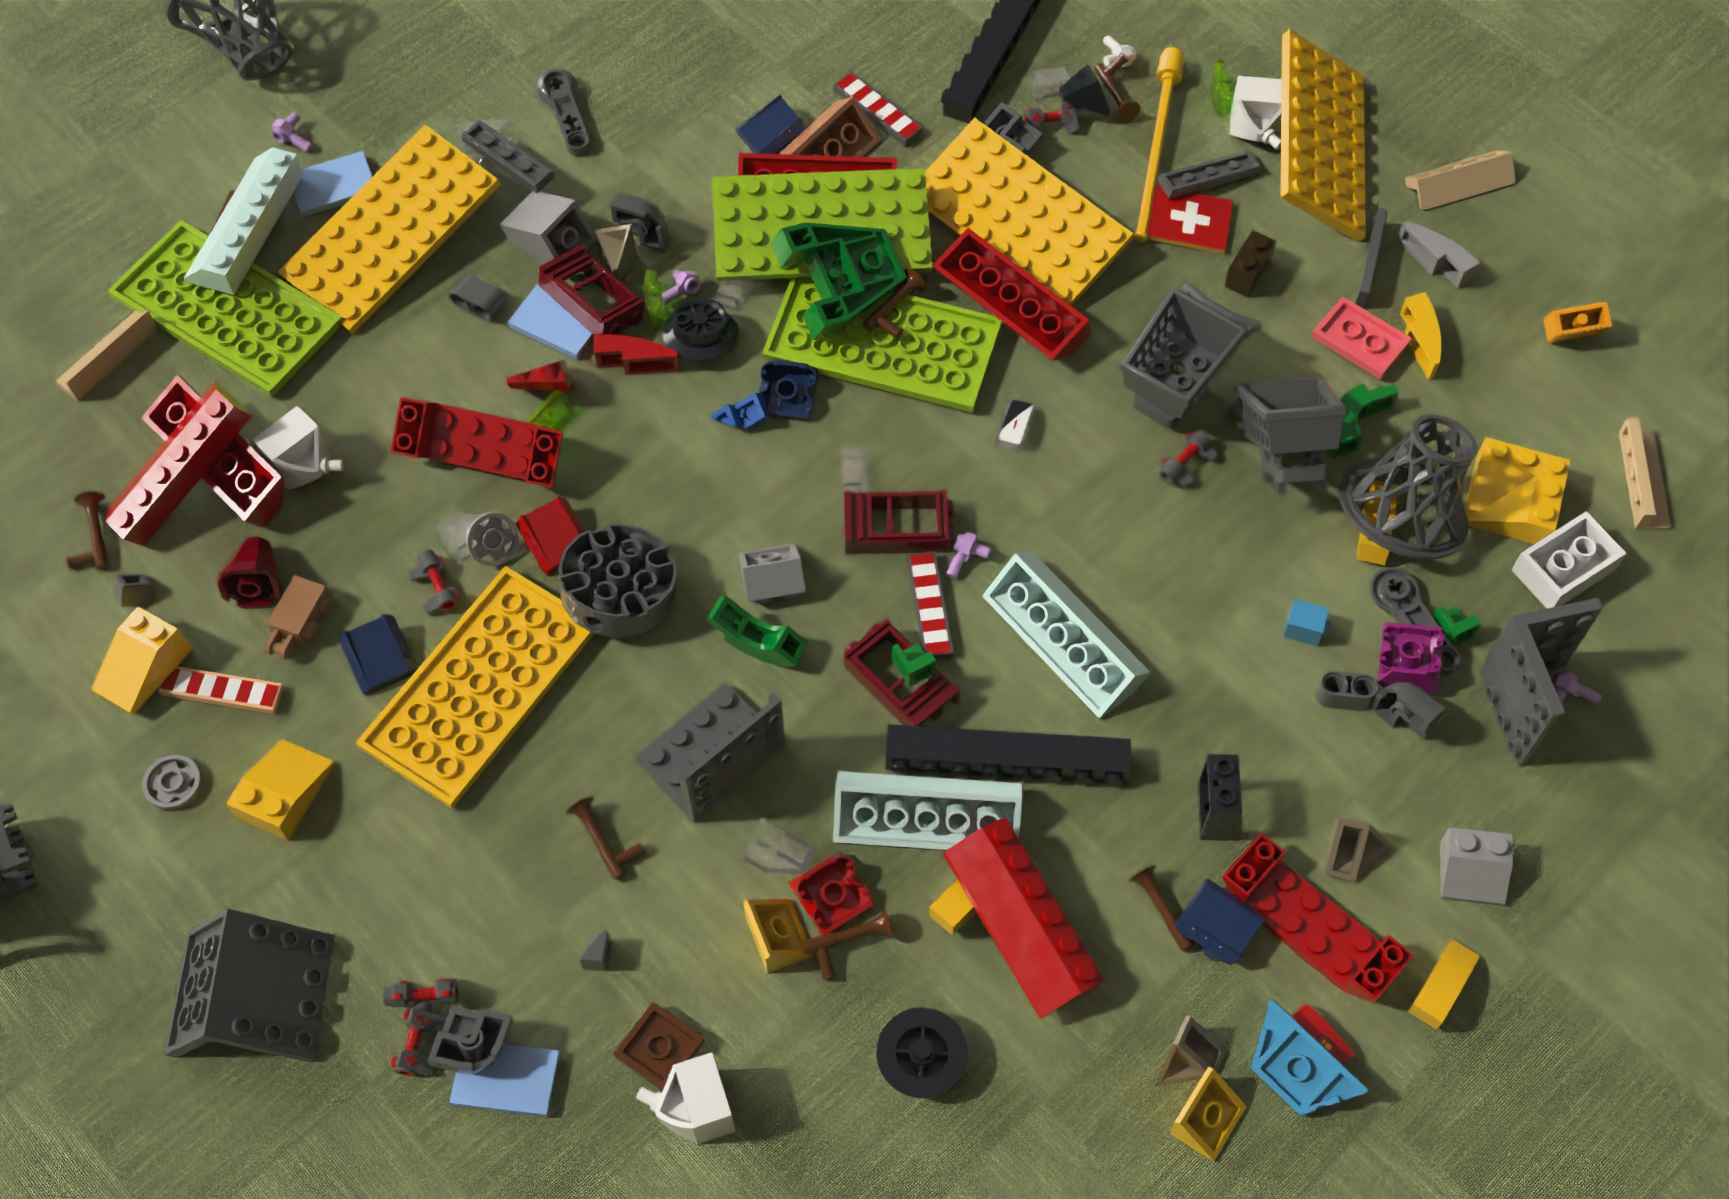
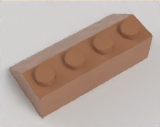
M849 97L834 102L779 154L863 157L881 138L854 97Z

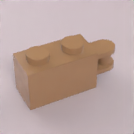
M294 575L267 622L272 633L265 647L267 654L273 655L276 653L280 655L281 659L287 660L296 645L306 648L310 639L316 636L318 624L323 615H326L332 606V598L325 585Z

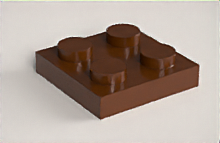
M652 1002L613 1055L663 1091L673 1065L692 1059L704 1044L705 1038Z

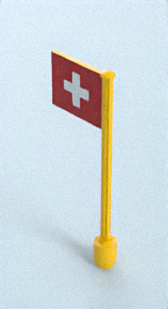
M1170 47L1161 54L1158 65L1157 80L1163 86L1137 232L1133 234L1134 239L1140 243H1144L1149 239L1224 254L1233 200L1194 192L1169 199L1161 186L1156 185L1173 86L1178 85L1182 81L1185 64L1183 52L1178 48Z

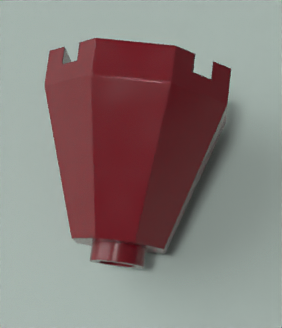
M260 536L247 537L238 546L218 574L217 585L223 600L230 602L231 598L237 601L236 606L242 609L269 608L273 603V599L276 598L278 600L281 597L283 587L270 541Z

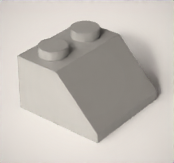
M795 543L738 553L748 602L753 601L756 604L769 602L773 597L782 596V598L789 599L799 596V593L806 592L801 558Z
M1449 827L1440 840V899L1504 906L1513 866V835Z

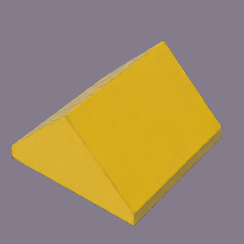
M747 899L743 902L745 918L767 974L813 955V953L808 955L805 953L803 941L807 940V937L791 899Z
M1208 1067L1169 1134L1209 1160L1215 1161L1247 1106L1213 1068Z

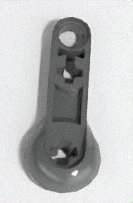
M556 68L545 71L536 82V94L540 100L552 108L568 152L572 156L582 157L590 151V141L575 102L578 82L573 74L565 69ZM571 123L575 126V131L571 132L569 126ZM578 140L585 142L581 147L572 146V143Z
M1389 567L1380 570L1373 576L1370 583V594L1373 601L1381 609L1393 614L1400 624L1439 627L1421 601L1416 580L1408 572L1400 568ZM1391 586L1393 588L1399 587L1400 591L1399 593L1396 591L1391 592L1389 588ZM1444 634L1442 655H1446L1451 659L1452 666H1441L1440 676H1447L1453 673L1460 662L1458 652Z

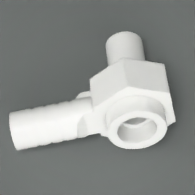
M1110 35L1106 36L1103 43L1112 50L1113 54L1104 57V64L1108 66L1123 52L1129 61L1121 67L1132 65L1136 58L1134 48L1129 45H1121Z

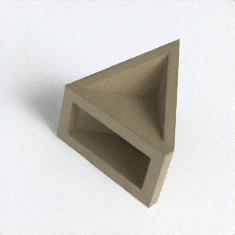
M632 224L595 230L598 248L608 271L620 282H623L637 258Z
M1339 816L1330 832L1324 873L1327 876L1356 882L1357 877L1382 856L1391 845L1371 823Z
M1185 1016L1155 1086L1201 1079L1208 1067L1218 1072L1227 1049L1191 1016Z

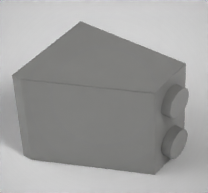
M532 191L500 224L513 246L543 264L580 244L588 252L597 242L594 232L574 199L544 192L536 193Z

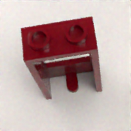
M581 244L539 266L538 286L593 335H619L623 330L632 325H637L643 320L645 299H640L591 257ZM581 271L589 277V279L581 283H575L574 287L569 286L565 282L566 279ZM595 282L619 305L601 314L576 291H581L584 286Z
M947 489L942 491L863 493L844 491L845 555L903 554L930 551L948 553L949 542H954V524H948V517H953V500H947ZM936 508L937 532L892 533L894 531L892 509ZM887 509L888 524L886 525V531L888 533L872 534V510Z
M888 618L881 624L876 623L871 626L866 636L858 642L853 641L843 653L844 668L902 725L921 726L930 717L935 721L942 715L943 706L947 702L951 701L954 705L960 702L961 689L956 684L954 685L937 668L936 673L928 677V681L902 702L893 691L905 682L903 677L888 688L860 661L886 639L893 645L898 644L902 651L913 646L890 623Z

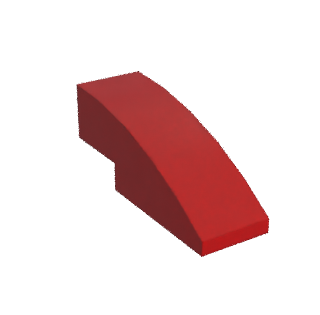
M594 334V354L597 368L624 367L625 375L680 372L677 351L669 347L632 336Z

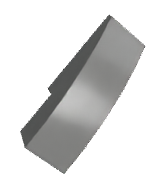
M1409 221L1402 224L1397 240L1431 275L1441 271L1457 289L1474 279L1480 262L1467 250L1429 228Z

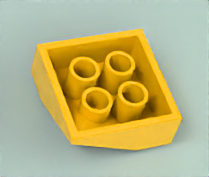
M1485 437L1476 457L1464 508L1468 519V526L1536 544L1555 532L1571 460Z

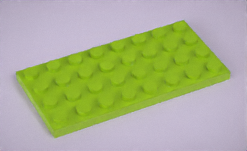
M925 168L711 177L717 281L812 277L805 261L781 267L771 245V242L781 228L805 222L886 229L904 272L906 269H912L917 273L932 272Z
M180 220L107 290L108 294L133 312L141 313L145 309L148 310L157 327L268 396L273 397L342 326L340 324L343 320L342 316L252 263L234 295L185 282V275L209 236Z
M812 277L791 278L763 349L762 360L806 363L815 367L819 371L818 374L973 413L1002 327V322L993 315L907 295L885 317L894 325L903 329V333L898 339H894L892 335L878 325L872 331H868L863 326V322L896 292L891 290L837 334L813 340L803 315L813 302L822 299Z

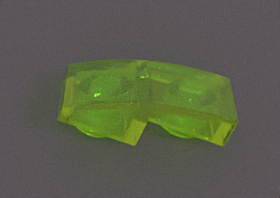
M1215 58L1210 82L1211 98L1218 116L1224 117L1226 107L1231 108L1234 92L1229 91L1231 81L1226 80L1228 71H1223L1225 60Z
M646 269L644 296L647 316L652 330L658 331L660 321H665L667 305H663L662 282L658 281L657 270Z

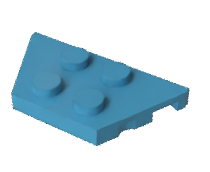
M1275 999L1268 1003L1266 1018L1260 1032L1259 1043L1254 1054L1251 1069L1300 1116L1365 1094L1369 1090L1360 1079Z

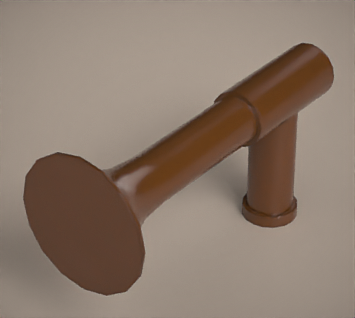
M1123 52L1107 67L1100 63L1096 65L1094 70L1119 107L1116 113L1117 121L1127 123L1138 116L1141 108L1138 102H1128L1112 77L1124 63L1129 61Z
M906 269L905 274L907 277L903 285L863 322L865 329L872 331L878 325L892 335L894 339H898L902 335L903 329L897 327L885 317L912 291H925L926 283L916 271Z
M87 491L78 494L74 498V502L77 505L83 506L86 511L92 540V551L73 557H66L70 570L95 562L97 570L109 568L98 516L99 503L105 499V495L102 492Z
M593 796L583 798L571 805L566 810V814L577 816L585 825L600 852L599 855L613 880L616 881L626 875L622 865L641 855H645L646 851L642 843L638 842L637 845L615 855L592 814L591 805L595 798Z
M1156 864L1135 874L1128 882L1138 883L1144 888L1182 952L1194 944L1182 936L1180 930L1174 927L1178 918L1174 915L1155 882L1154 869Z
M882 907V913L873 921L803 941V947L806 955L816 952L823 975L822 979L824 980L836 976L828 948L873 934H885L893 939V933L886 910Z

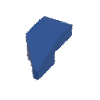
M757 392L735 405L727 404L710 415L713 420L747 431L771 418L762 394Z

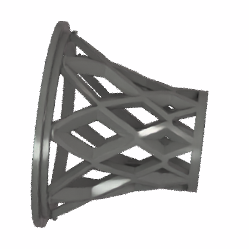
M168 0L165 9L168 21L178 29L188 30L205 39L221 51L231 61L243 80H258L276 72L287 63L292 55V47L283 35L277 20L274 0H243L245 2L244 5H242V0H234L235 10L233 12L221 6L219 0H210L211 6L196 0ZM180 7L193 23L179 18ZM194 8L210 13L213 21L203 23ZM250 8L255 13L256 18L244 12ZM230 20L232 21L231 33L226 32L223 23ZM260 35L268 39V43L261 44L259 41ZM243 44L252 49L249 54L243 52ZM273 52L281 57L275 64L273 63ZM254 64H258L265 70L255 73Z
M1435 414L1418 417L1405 438L1386 455L1374 460L1358 463L1344 474L1339 486V499L1345 514L1363 535L1377 545L1396 554L1414 559L1435 560L1456 553L1468 536V519L1462 502L1463 482L1467 469L1478 450L1476 440L1463 425L1448 417ZM1437 423L1446 425L1449 428L1443 432H1438ZM1460 434L1467 441L1463 446L1460 445ZM1436 439L1438 450L1433 451L1426 444ZM1446 440L1450 441L1449 445H1446ZM1455 452V458L1448 457V454ZM1433 461L1440 463L1441 468L1437 471L1433 470ZM1399 470L1408 471V481L1390 490ZM1389 473L1382 489L1365 493L1378 476ZM1367 474L1353 491L1356 477ZM1427 480L1433 484V491L1416 508L1417 485ZM1408 491L1406 510L1388 520L1391 500ZM1443 494L1449 499L1446 506ZM1381 498L1375 526L1363 514L1357 504ZM1434 501L1437 517L1425 533L1421 514ZM1453 507H1455L1454 525L1450 518ZM1413 517L1417 544L1402 541L1387 534V532L1399 527ZM1444 524H1446L1451 539L1441 544L1431 545L1438 537Z

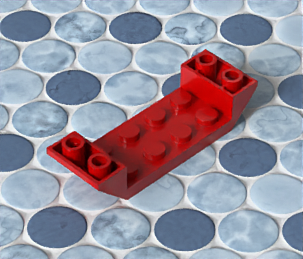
M400 397L390 452L413 458H428L523 479L526 483L554 488L564 432L544 425L438 402Z
M1261 832L1223 874L1222 879L1232 895L1264 916L1265 922L1261 925L1342 992L1375 1003L1415 955L1389 934L1383 941L1379 940L1282 862L1286 851Z

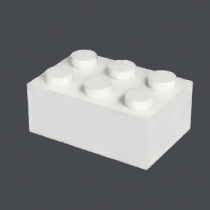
M1586 511L1520 553L1512 571L1548 609L1565 604L1614 572L1627 553Z

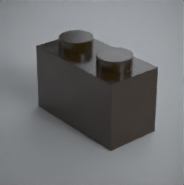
M1252 230L1229 266L1224 287L1249 297L1270 264L1277 241Z

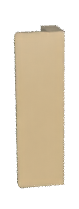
M1501 150L1405 177L1406 188L1415 189L1418 192L1421 210L1434 208L1516 182L1512 152Z
M146 309L141 313L134 311L56 380L59 388L77 401L85 396L158 330L150 312Z
M1627 418L1619 432L1635 529L1668 530L1671 525L1654 432L1641 431L1639 418Z

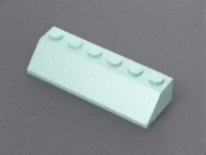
M272 147L254 159L185 275V282L231 295L236 293L304 175L297 154Z
M1033 552L1015 553L982 595L1099 719L1130 697L1151 673Z
M838 771L835 786L833 842L948 850L981 827L1004 817L1007 818L1019 838L1022 783Z

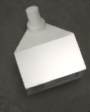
M1238 76L1230 110V135L1253 141H1263L1265 144L1269 143L1276 150H1279L1281 148L1282 79Z
M298 406L252 439L257 452L284 477V488L286 490L310 483L320 478L322 474H328L329 471H343V460H330L331 454L319 426Z
M712 1052L673 1065L663 1092L658 1091L656 1094L641 1087L636 1096L637 1100L649 1105L650 1110L656 1112L658 1120L667 1128L695 1144H701L735 1132L731 1111Z

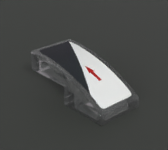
M1010 397L994 446L1022 452L1037 404Z

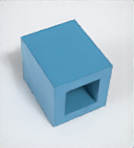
M1294 599L1283 637L1318 646L1321 637H1327L1332 620L1327 619L1329 608Z

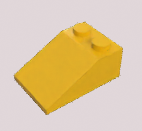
M137 607L117 629L91 690L129 714L134 715L192 651L193 647L176 627Z
M281 739L242 777L226 805L235 818L289 841L335 765V762Z

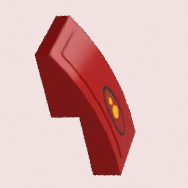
M1304 1003L1292 1014L1306 1030L1344 1065L1355 1055L1336 1031L1307 1003Z

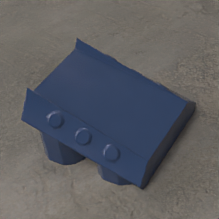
M781 94L735 128L736 133L753 153L779 154V150L782 147L786 148L805 130L801 117L799 118L784 101Z
M781 360L765 363L761 368L760 376L762 380L759 393L762 394L770 416L810 420L819 371L806 363Z
M383 614L380 618L350 631H343L338 639L359 687L365 696L412 676L418 669L394 615Z
M1207 878L1174 924V927L1180 930L1181 935L1187 940L1196 941L1203 946L1204 953L1212 961L1223 960L1231 966L1241 957L1242 952L1265 920L1262 914Z

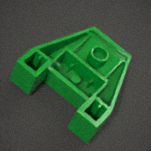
M805 222L781 228L771 242L781 267L805 261L822 300L813 302L803 315L813 340L837 334L907 277L886 229Z

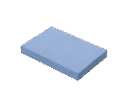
M363 151L302 169L304 175L294 190L302 218L345 205L372 178Z
M538 284L508 321L509 328L576 360L579 359L594 339V335L542 290Z
M504 1044L501 1054L489 1068L479 1073L462 1074L456 1072L449 1103L451 1106L548 1118L560 1052L559 1050Z

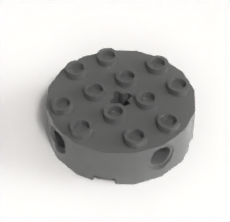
M622 523L609 524L606 529H598L593 532L588 530L579 534L564 549L559 564V591L562 607L574 623L593 634L604 635L609 638L640 635L658 626L672 610L677 591L678 571L676 562L668 551L669 547L662 538L643 527Z

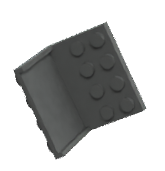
M1599 598L1511 616L1480 669V674L1486 686L1487 699L1495 707L1498 726L1501 730H1504L1508 739L1509 752L1516 758L1519 766L1531 764L1532 760L1530 757L1557 717L1565 714V710L1546 668L1558 669L1568 664L1569 659L1577 650V647L1603 609Z
M725 682L635 755V761L695 823L786 747L782 700L773 692L769 695V704L756 713Z
M229 908L189 930L164 1055L177 1058L213 1041L305 1062L315 1060L335 935Z

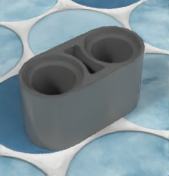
M466 274L449 294L450 300L457 307L484 321H491L507 301L503 292L498 288L470 274Z
M1329 671L1321 678L1315 696L1318 703L1326 708L1364 711L1371 706L1378 692V683L1372 676L1367 674ZM1326 687H1332L1337 692H1330ZM1356 690H1362L1367 695H1361Z

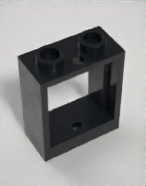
M1207 754L1197 782L1200 840L1231 841L1242 815L1239 755ZM1205 806H1209V811L1205 810Z

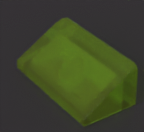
M554 391L525 422L561 430L576 415V411L563 391Z

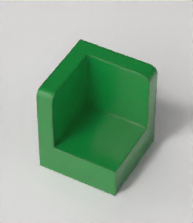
M1441 605L1435 609L1432 615L1439 627L1444 629V634L1453 646L1473 638L1481 626V622L1475 614L1464 618L1457 607L1446 611L1444 606Z
M898 644L892 646V660L909 687L936 673V659L930 651L924 654L918 644L903 651Z

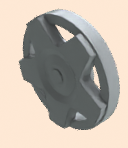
M498 512L484 513L475 518L467 527L465 537L467 551L475 561L482 565H501L514 555L518 547V529L515 523L504 514ZM487 519L485 525H479L482 521ZM502 519L508 523L510 528L502 527ZM472 537L476 540L474 546H472ZM512 542L509 550L506 553L504 546L507 543ZM490 554L494 560L487 561L481 558Z
M168 755L156 760L145 772L142 781L143 793L153 806L161 810L178 809L188 803L190 804L197 797L202 783V776L197 765L188 757ZM177 762H183L189 766L179 768ZM162 766L161 774L152 776ZM195 780L194 785L191 788L190 783H192ZM149 790L158 792L156 800L151 796Z

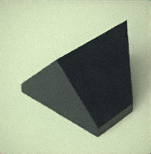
M1089 64L1084 66L1058 90L1062 101L1107 117L1111 113L1099 80Z

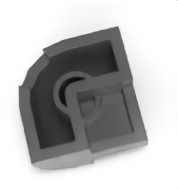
M1003 102L998 105L984 122V125L1028 157L1044 139L1042 132L1025 122L1021 114Z
M622 192L618 193L610 205L613 222L618 223L619 226L632 224L633 235L639 236L640 246L665 253L669 242L667 224L658 205L640 197Z
M1395 682L1385 687L1375 696L1370 706V709L1392 728L1399 721H1402L1423 740L1433 731L1438 720L1447 712V708L1433 696L1411 682Z
M451 1007L443 1030L437 1033L427 1060L428 1064L432 1067L462 1074L479 1073L489 1068L502 1052L512 1024V1015L482 1008L477 1013Z

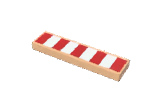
M177 666L160 685L158 692L161 696L276 714L284 687L281 683Z

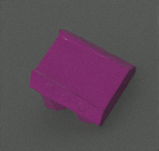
M1388 622L1383 624L1377 683L1385 688L1395 682H1411L1423 688L1429 694L1438 690L1444 629L1442 627Z

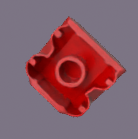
M564 359L506 378L510 389L570 392V389H575L572 375Z
M556 496L553 501L526 515H521L515 524L521 533L523 543L527 549L531 550L545 576H549L559 570L564 549L579 534L585 532L568 500L560 496Z
M841 851L788 882L821 935L830 933L876 904L867 886L863 885L856 875L855 866L851 859L844 857Z

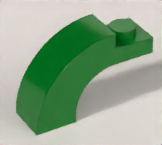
M1362 383L1350 389L1341 397L1340 401L1346 408V415L1343 418L1338 449H1329L1332 458L1358 450L1363 438L1358 421L1366 416L1393 408L1399 394L1394 384L1385 387L1378 386L1368 391L1365 384Z
M727 595L719 597L706 619L724 634L723 640L753 658L776 666L795 667L809 644L807 640L788 625L774 626L765 623L749 614Z

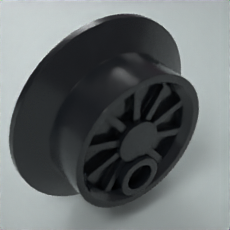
M692 298L680 303L673 311L672 316L664 324L662 331L664 345L677 351L679 358L693 362H706L723 357L734 348L739 337L738 326L732 316L726 313L725 308L720 303L708 298Z
M918 1007L900 1012L887 1022L878 1038L876 1057L882 1076L895 1090L913 1098H932L949 1091L960 1080L967 1064L968 1047L961 1028L951 1017L936 1009Z

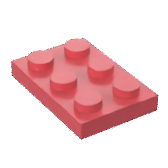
M1343 296L1313 330L1311 338L1380 380L1410 345L1412 340L1408 335Z

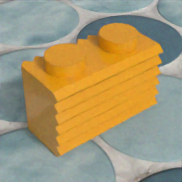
M1607 302L1554 310L1544 318L1547 340L1550 344L1559 341L1563 342L1564 340H1574L1575 338H1585L1586 336L1588 338L1590 336H1600L1612 326Z

